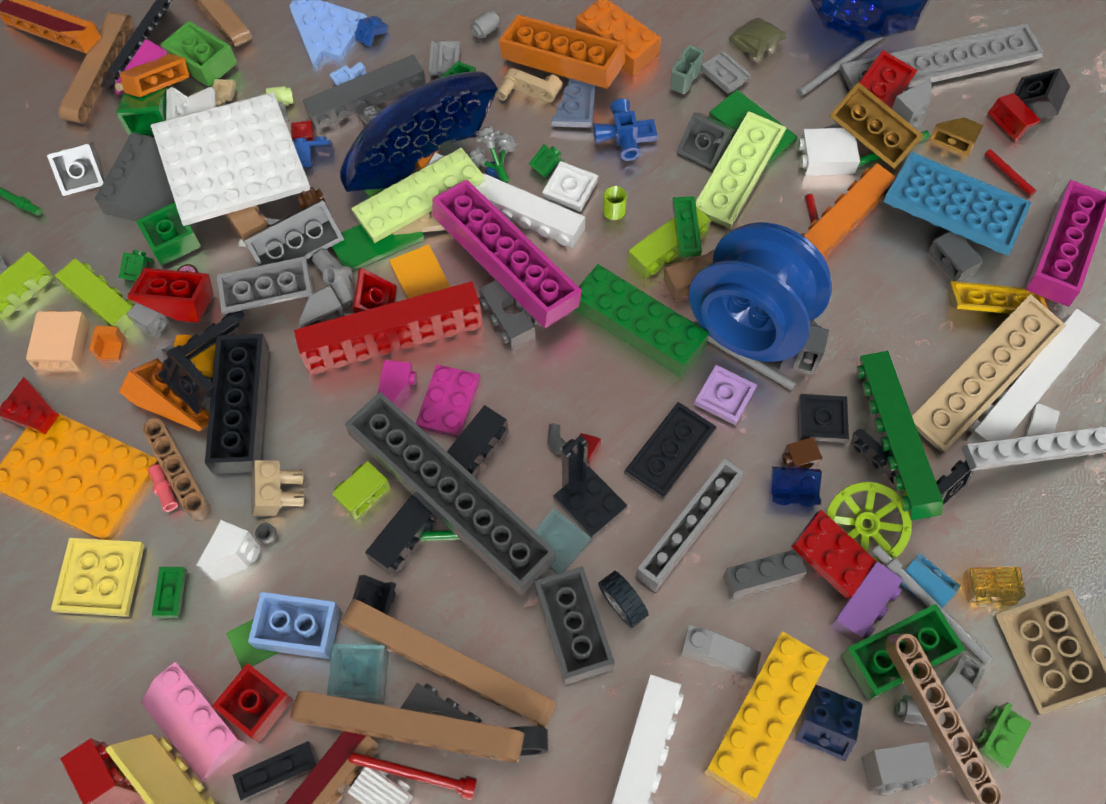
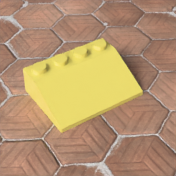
M150 734L112 744L105 749L146 804H218L211 796L209 798L205 796L202 792L205 788L197 777H190L186 772L189 768L180 756L175 758L171 752L173 746L164 736L159 738Z

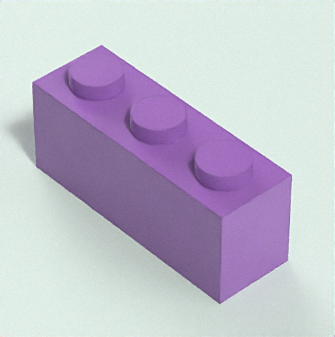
M877 561L831 626L855 644L862 638L870 637L875 630L871 625L876 619L881 621L889 610L885 607L889 600L894 602L901 593L902 589L899 588V585L903 579Z

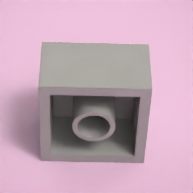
M928 742L873 750L861 758L869 791L878 790L879 794L896 792L895 790L903 789V785L905 790L921 788L924 785L930 784L929 779L937 776Z

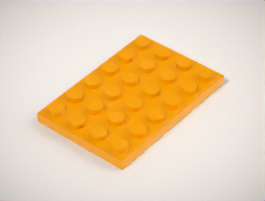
M59 414V417L46 435L28 428L20 435L0 463V493L96 539L111 540L150 481L151 477L148 469L153 465L159 464L157 458Z

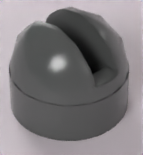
M262 523L257 527L255 537L264 544H270L276 540L277 531L270 523Z

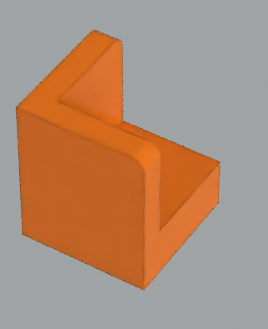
M95 326L89 350L97 360L119 361L126 337L118 327Z

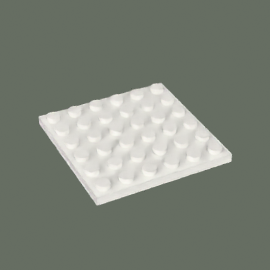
M274 92L151 124L183 226L310 190L307 177Z

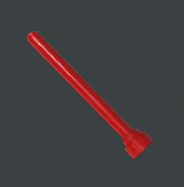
M351 753L348 757L349 762L355 765L456 790V794H460L461 798L472 800L477 778L466 776L465 778L455 779L359 753Z

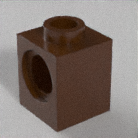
M814 437L787 444L782 454L783 464L786 468H789L791 475L817 468L823 459Z

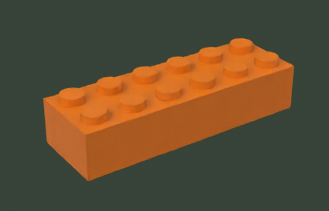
M522 15L515 17L498 40L502 59L606 89L609 88L626 62L624 43Z

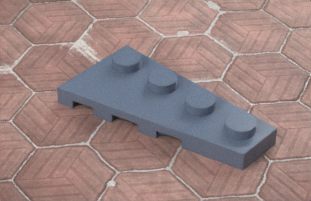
M569 78V83L564 89L561 102L559 101L557 106V112L552 118V126L592 128L595 85Z

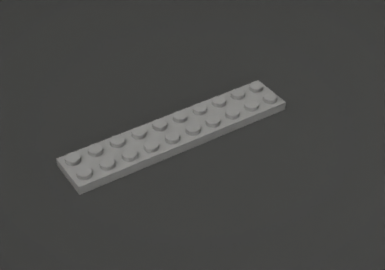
M1026 23L889 54L918 70L907 86L909 88L928 78L932 83L1040 59L1044 52ZM878 56L841 64L840 71L850 91L857 82L861 81Z

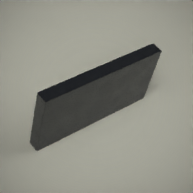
M677 402L624 470V474L664 500L715 432L717 426L680 402Z

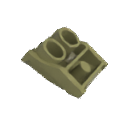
M756 18L737 29L729 37V41L742 52H747L750 57L759 59L763 57L764 51L776 48L778 42L786 38L787 32L780 30L761 18Z

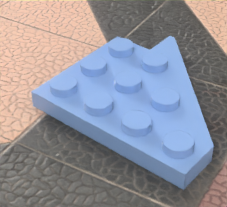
M293 0L289 5L311 63L315 68L323 56L342 61L356 39L358 21L367 18L366 14L322 0Z

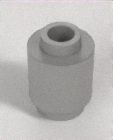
M486 11L471 22L472 34L483 39L498 28L500 24L499 17L494 11Z
M904 695L902 700H898L896 713L900 716L902 722L928 726L912 696Z

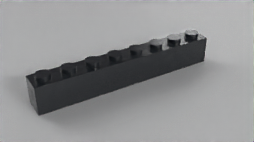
M484 405L447 450V453L475 476L480 470V464L483 460L489 459L493 454L494 446L498 441H503L509 432L507 419ZM412 494L365 551L368 559L392 576L395 571L398 572L403 568L406 563V557L410 552H415L421 544L420 538L424 532L430 533L434 529L437 517Z

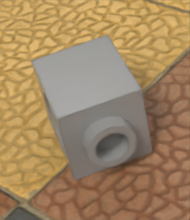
M138 303L127 313V316L136 327L153 337L161 332L169 322L165 315Z

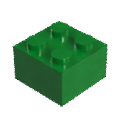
M175 202L136 220L161 266L201 247L190 225L183 226Z

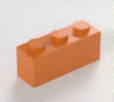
M167 54L119 73L125 93L137 97H142L190 77L185 57Z

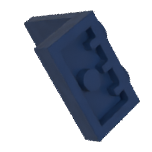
M816 684L809 696L806 713L796 732L795 740L846 761L857 742L863 704Z

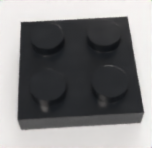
M800 394V440L814 437L815 441L847 443L849 440L847 396Z

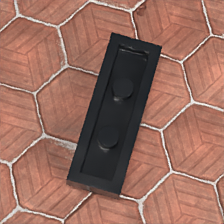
M307 741L235 773L232 776L240 801L244 802L312 771L318 762L311 742Z

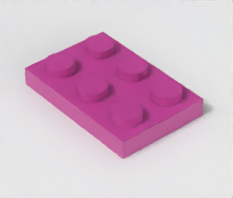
M436 364L416 424L422 430L458 438L464 430L481 379L480 374Z

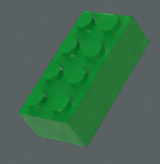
M937 604L848 647L841 654L868 702L904 684L885 647L886 640L890 635L895 633L913 635L918 640L933 668L965 651L964 646ZM903 639L899 643V649L901 652L905 650V642L903 641ZM917 664L912 668L914 676H917L919 672Z

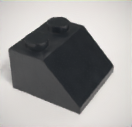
M1061 68L1021 77L1014 94L1041 119L1059 114L1070 85Z

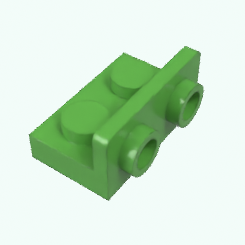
M1008 702L1000 706L996 705L992 709L988 717L991 720L988 728L984 727L977 737L979 742L977 749L980 754L1003 769L1009 768L1031 725V722L1012 711V705Z

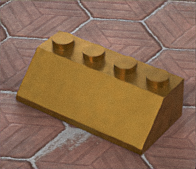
M859 82L856 83L829 115L830 118L893 169L908 156L924 136Z

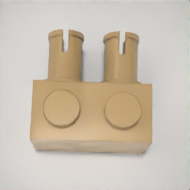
M255 460L251 471L252 516H277L282 506L303 507V491L282 492L280 489L281 484L302 485L303 469L282 470L279 461Z

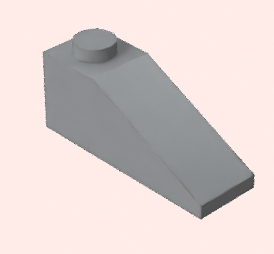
M689 625L680 656L756 678L761 652L716 632Z

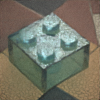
M333 644L327 695L373 704H384L389 651L386 646Z

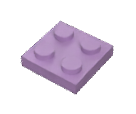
M715 365L698 394L694 405L736 425L754 394L757 385Z

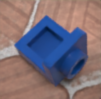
M377 16L360 19L355 38L367 46H372L374 36L387 33L389 25L382 22V19Z

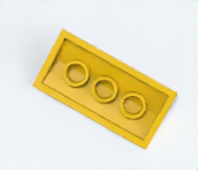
M950 281L949 284L950 306L956 309L1011 314L1030 294L1048 309L1044 297L1029 292L1023 287Z

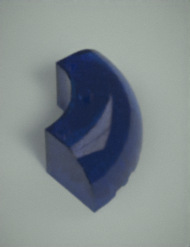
M481 71L463 72L420 85L394 100L371 119L348 150L340 169L341 182L346 192L389 188L409 177L416 168L414 164L422 157L426 159L432 153L439 150V146L451 140L454 143L463 139L477 137L478 131L481 129L498 90L490 76Z

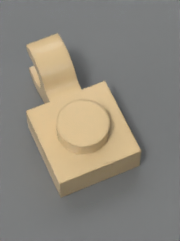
M214 80L212 88L215 89V106L226 105V101H232L236 90L235 80Z

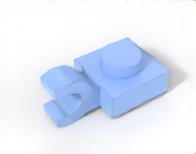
M359 62L350 69L345 65L329 75L335 86L367 73L363 63Z

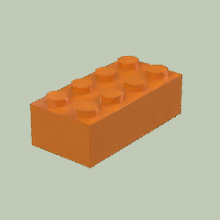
M597 0L576 17V30L624 43L626 62L622 69L631 76L637 74L660 54L661 37L609 0Z

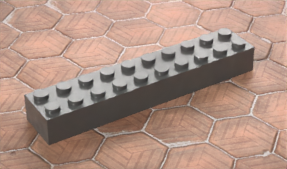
M381 392L345 423L349 436L520 596L556 561V551Z

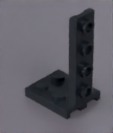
M242 310L236 311L233 314H226L221 322L210 324L204 333L193 335L185 345L173 347L166 353L168 358L163 361V370L158 373V376L196 414L205 409L215 386L207 376H204L195 367L191 360L215 345L217 336L230 335L240 326L239 321L245 316Z
M856 430L850 443L855 452L866 457L876 470H881L888 476L890 482L895 485V472L889 470L887 463L888 452H884L882 445L864 430ZM959 460L952 467L951 474L948 476L942 475L936 481L943 499V506L968 484L974 471L970 470L966 460L964 462Z
M580 435L575 440L570 439L562 448V489L553 495V499L593 539L626 511L628 505L589 466L587 467L588 443Z

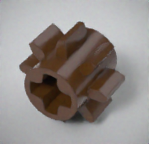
M310 187L309 191H302L300 193L301 197L297 198L301 209L320 199L326 203L321 189L315 191L313 187Z

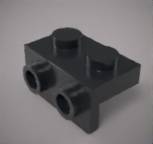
M359 575L352 599L359 600L388 615L390 605L395 599L396 583H384L367 575Z

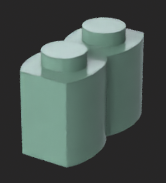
M692 45L684 49L681 59L672 68L671 90L685 94L691 88L692 80L696 79L701 72L704 50Z

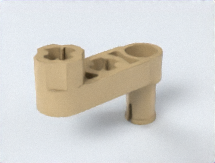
M511 68L502 78V83L495 91V95L498 99L504 101L511 90L515 89L545 102H552L561 90L563 83L555 75L547 76L543 80Z

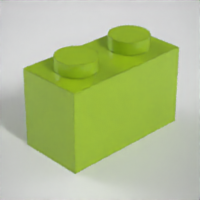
M367 461L364 465L356 467L346 481L340 482L335 487L332 495L336 502L356 520L391 487L388 480Z

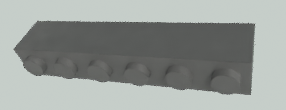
M413 54L303 99V103L315 129L318 130L362 112L366 107L382 104L385 101L426 85L424 70Z

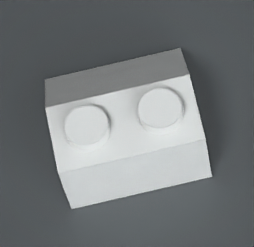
M221 520L196 566L211 580L217 581L248 569L250 564L257 559L260 546L247 530Z

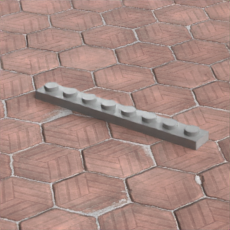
M1106 427L967 444L961 449L971 471L1106 453Z

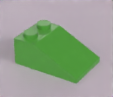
M190 21L186 22L160 44L161 48L168 54L185 57L188 72L196 80L208 87L213 85L215 79L221 78L237 64L229 44Z

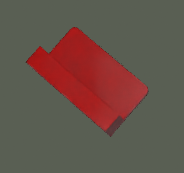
M1014 93L999 97L987 113L1014 141L1019 140L1029 127L1037 125L1041 121Z

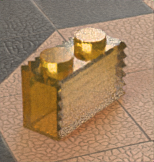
M1020 567L968 568L963 573L968 603H976L979 607L990 606L993 604L992 602L1002 603V606H1014L1026 596Z

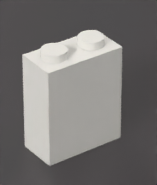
M844 128L804 129L802 137L798 138V151L802 153L800 165L801 168H804L805 176L856 173L860 163L856 138Z

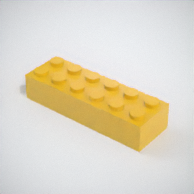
M782 631L704 773L749 802L756 800L829 658Z

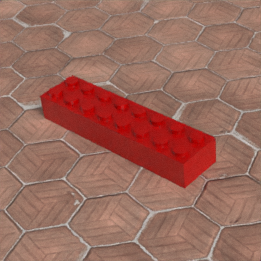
M473 281L295 329L294 334L299 354L308 373L319 374L327 369L344 367L356 361H366L370 357L387 355L399 349H409L413 345L430 343L435 339L445 336L452 337L463 331H473L483 326L480 302Z

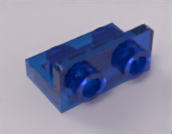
M772 466L769 490L772 502L782 506H787L790 503L800 504L804 507L821 505V498L819 496L822 478L821 469Z

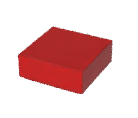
M311 120L291 123L293 142L296 138H306V141H314Z

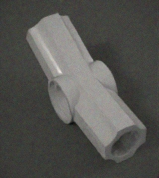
M320 249L319 252L313 255L312 261L322 272L325 284L333 287L342 309H349L353 306L355 290L351 283L353 279L352 270L349 266H342L326 249Z

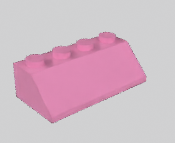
M173 662L153 679L141 704L203 782L240 750L245 743L224 716L212 707V701L183 666Z

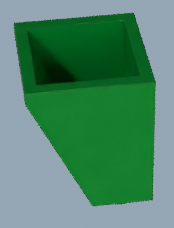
M168 86L142 97L124 92L116 114L128 136L133 132L155 138L151 124L166 121Z

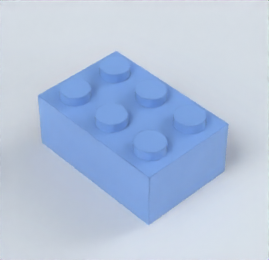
M260 592L248 643L257 650L330 659L341 609L333 601Z

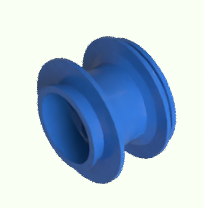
M756 222L737 227L721 238L713 254V264L704 267L693 279L689 290V301L698 323L720 345L749 359L775 362L795 356L805 346L810 334V321L819 317L829 304L832 295V282L826 260L807 238L782 225Z

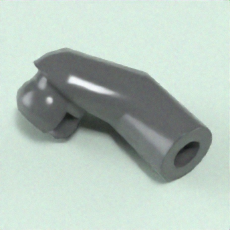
M552 423L549 424L547 444L555 453L560 455L566 442L559 437L560 425Z

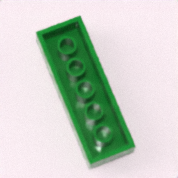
M599 264L594 267L578 286L582 292L579 307L575 311L680 378L684 376L707 346L709 332Z

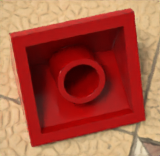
M363 268L358 269L352 307L354 313L394 303L397 285Z

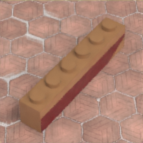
M343 731L285 804H339L343 798L341 793L347 786L351 787L361 774L359 772L360 769L363 767L350 763L348 760L351 753H359L375 758L378 753L376 749L379 747V744L370 736Z

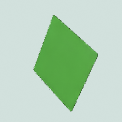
M254 619L227 632L241 669L247 663L253 667L279 653L257 650L248 643Z

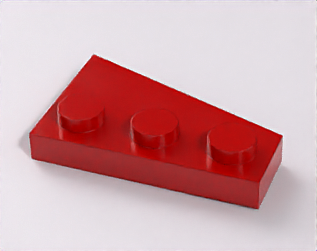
M25 377L21 379L0 407V418L46 435L59 417V414Z

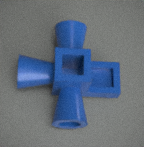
M617 99L610 104V110L614 115L613 125L593 123L595 144L615 138L616 146L621 145V159L624 161H633L640 157L641 151L637 143L657 141L658 135L654 119L637 121L635 111H630V102L627 99Z

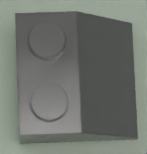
M693 113L676 152L713 170L730 144L736 129L702 113Z

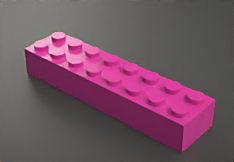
M467 179L432 198V216L544 329L579 307L582 290Z

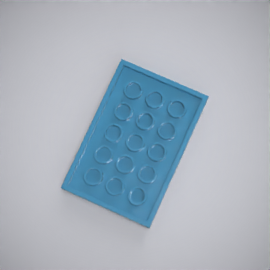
M912 151L883 201L894 208L910 213L912 216L922 218L935 226L945 228L956 235H961L972 240L974 243L984 245L997 253L1007 256L1014 246L1032 203Z

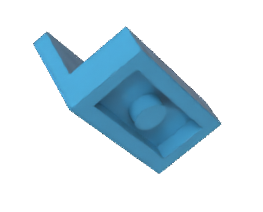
M921 553L905 569L942 608L961 586ZM901 582V585L903 587H905L909 592H911L915 597H917L903 582Z

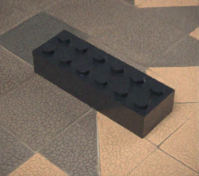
M263 334L217 336L212 381L215 388L211 394L205 464L212 474L251 472L254 461L261 460L269 345Z

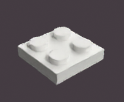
M560 161L544 188L542 197L581 212L598 182V175Z

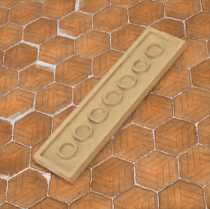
M1030 294L912 415L917 431L942 454L945 453L1061 332L1066 324Z

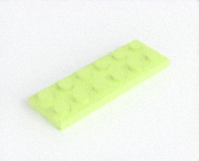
M748 111L696 201V206L711 221L731 229L782 139L786 127Z
M461 147L351 209L370 238L376 243L431 212L432 198L466 179L474 187L483 183L485 179L484 175Z

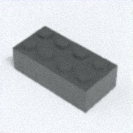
M583 566L535 580V591L564 684L568 685L614 670L615 662Z

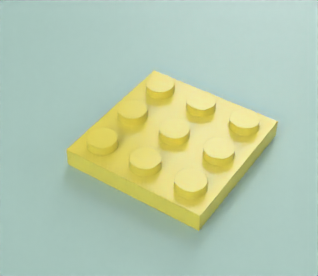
M69 538L51 610L57 613L129 617L145 545L142 542Z

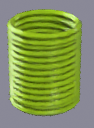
M611 186L604 191L603 214L610 220H619L625 215L627 193L623 188Z

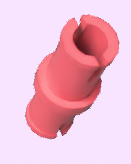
M160 464L151 466L148 469V473L154 485V494L158 495L163 511L170 512L178 507V503Z

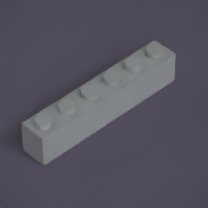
M725 458L722 460L637 568L636 578L654 592L658 590L741 483L744 471Z

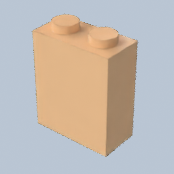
M55 310L36 312L26 355L27 362L35 370H80L90 325L88 319L82 312L77 310H70L68 312H57Z

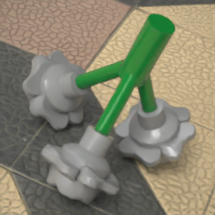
M492 126L484 127L478 131V138L475 141L486 144L492 153L495 165L485 159V150L479 146L475 150H471L467 155L477 168L482 166L490 167L496 170L501 181L509 183L510 178L503 164L505 154L507 152H514V148L517 147L514 136L507 133L498 135L500 133L499 130H493ZM496 151H499L501 154L500 161L498 159Z

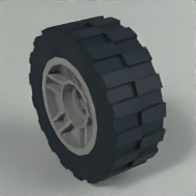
M614 570L598 582L600 591L609 605L630 628L635 627L649 616L648 610L640 596L619 572Z

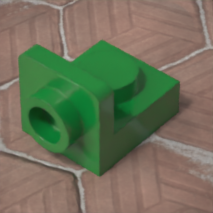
M543 144L528 164L546 178L558 162L565 161L560 157L562 153L554 146L548 148Z
M133 250L132 254L123 252L118 278L136 281L142 270L146 268L147 262L152 263L153 258L146 257V252Z

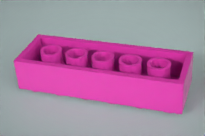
M1073 180L1068 182L1057 202L1025 290L1068 307L1072 304L1083 286L1106 218V192Z

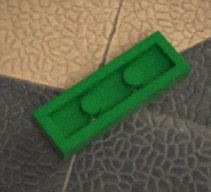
M695 196L673 197L672 205L679 257L701 256L702 247Z

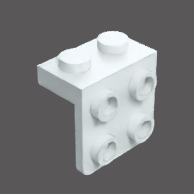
M174 87L167 89L166 120L215 108V89L212 87L189 97Z

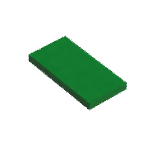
M736 90L709 112L710 118L736 129L735 133L748 111L782 125L739 90ZM786 128L768 164L797 141L798 136L788 128Z
M359 224L341 232L344 240L333 245L332 248L341 265L349 266L353 272L424 241L425 238L422 232L393 235L392 233L374 243L363 226Z

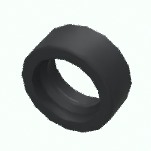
M536 726L510 727V729L518 730L525 734L520 756L538 755L548 751V730L546 728Z

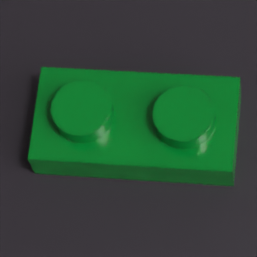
M159 567L152 616L154 618H180L187 573L185 567Z

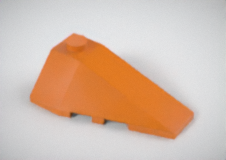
M158 358L128 372L118 391L128 401L199 432L208 427V411L204 409L199 414H196L158 376V373L163 370L162 363Z

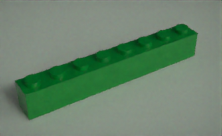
M888 351L860 356V365L857 366V374L859 379L864 381L862 386L865 397L869 396L870 401H868L871 415L875 414L876 419H874L877 433L881 432L882 434L881 445L883 451H887L889 455L887 457L889 470L895 472L894 484L896 490L902 493L900 498L902 509L904 512L908 511L911 521L941 516L943 499Z

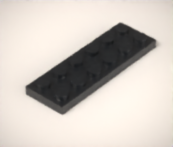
M156 0L108 69L101 84L102 88L108 91L111 85L115 87L120 77L119 73L125 70L145 39L148 40L151 35L150 33L156 28L160 18L165 15L172 0Z

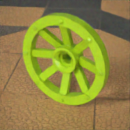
M860 482L845 487L833 497L826 510V514L836 524L853 525L855 527L847 534L852 539L861 534V547L867 553L869 550V536H872L881 548L894 559L905 549L911 536L912 521L908 511L904 512L902 509L900 495L891 488L879 483ZM867 491L863 512L850 495ZM876 492L885 495L891 500L881 509L872 513ZM843 501L855 514V518L835 516L838 507ZM897 507L902 525L880 522V518ZM865 519L870 520V526L864 528L862 525ZM879 529L901 532L893 547L878 532ZM876 556L873 557L876 561L883 565V563Z

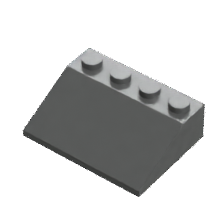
M131 132L95 197L96 202L105 214L136 221L175 202L154 138Z

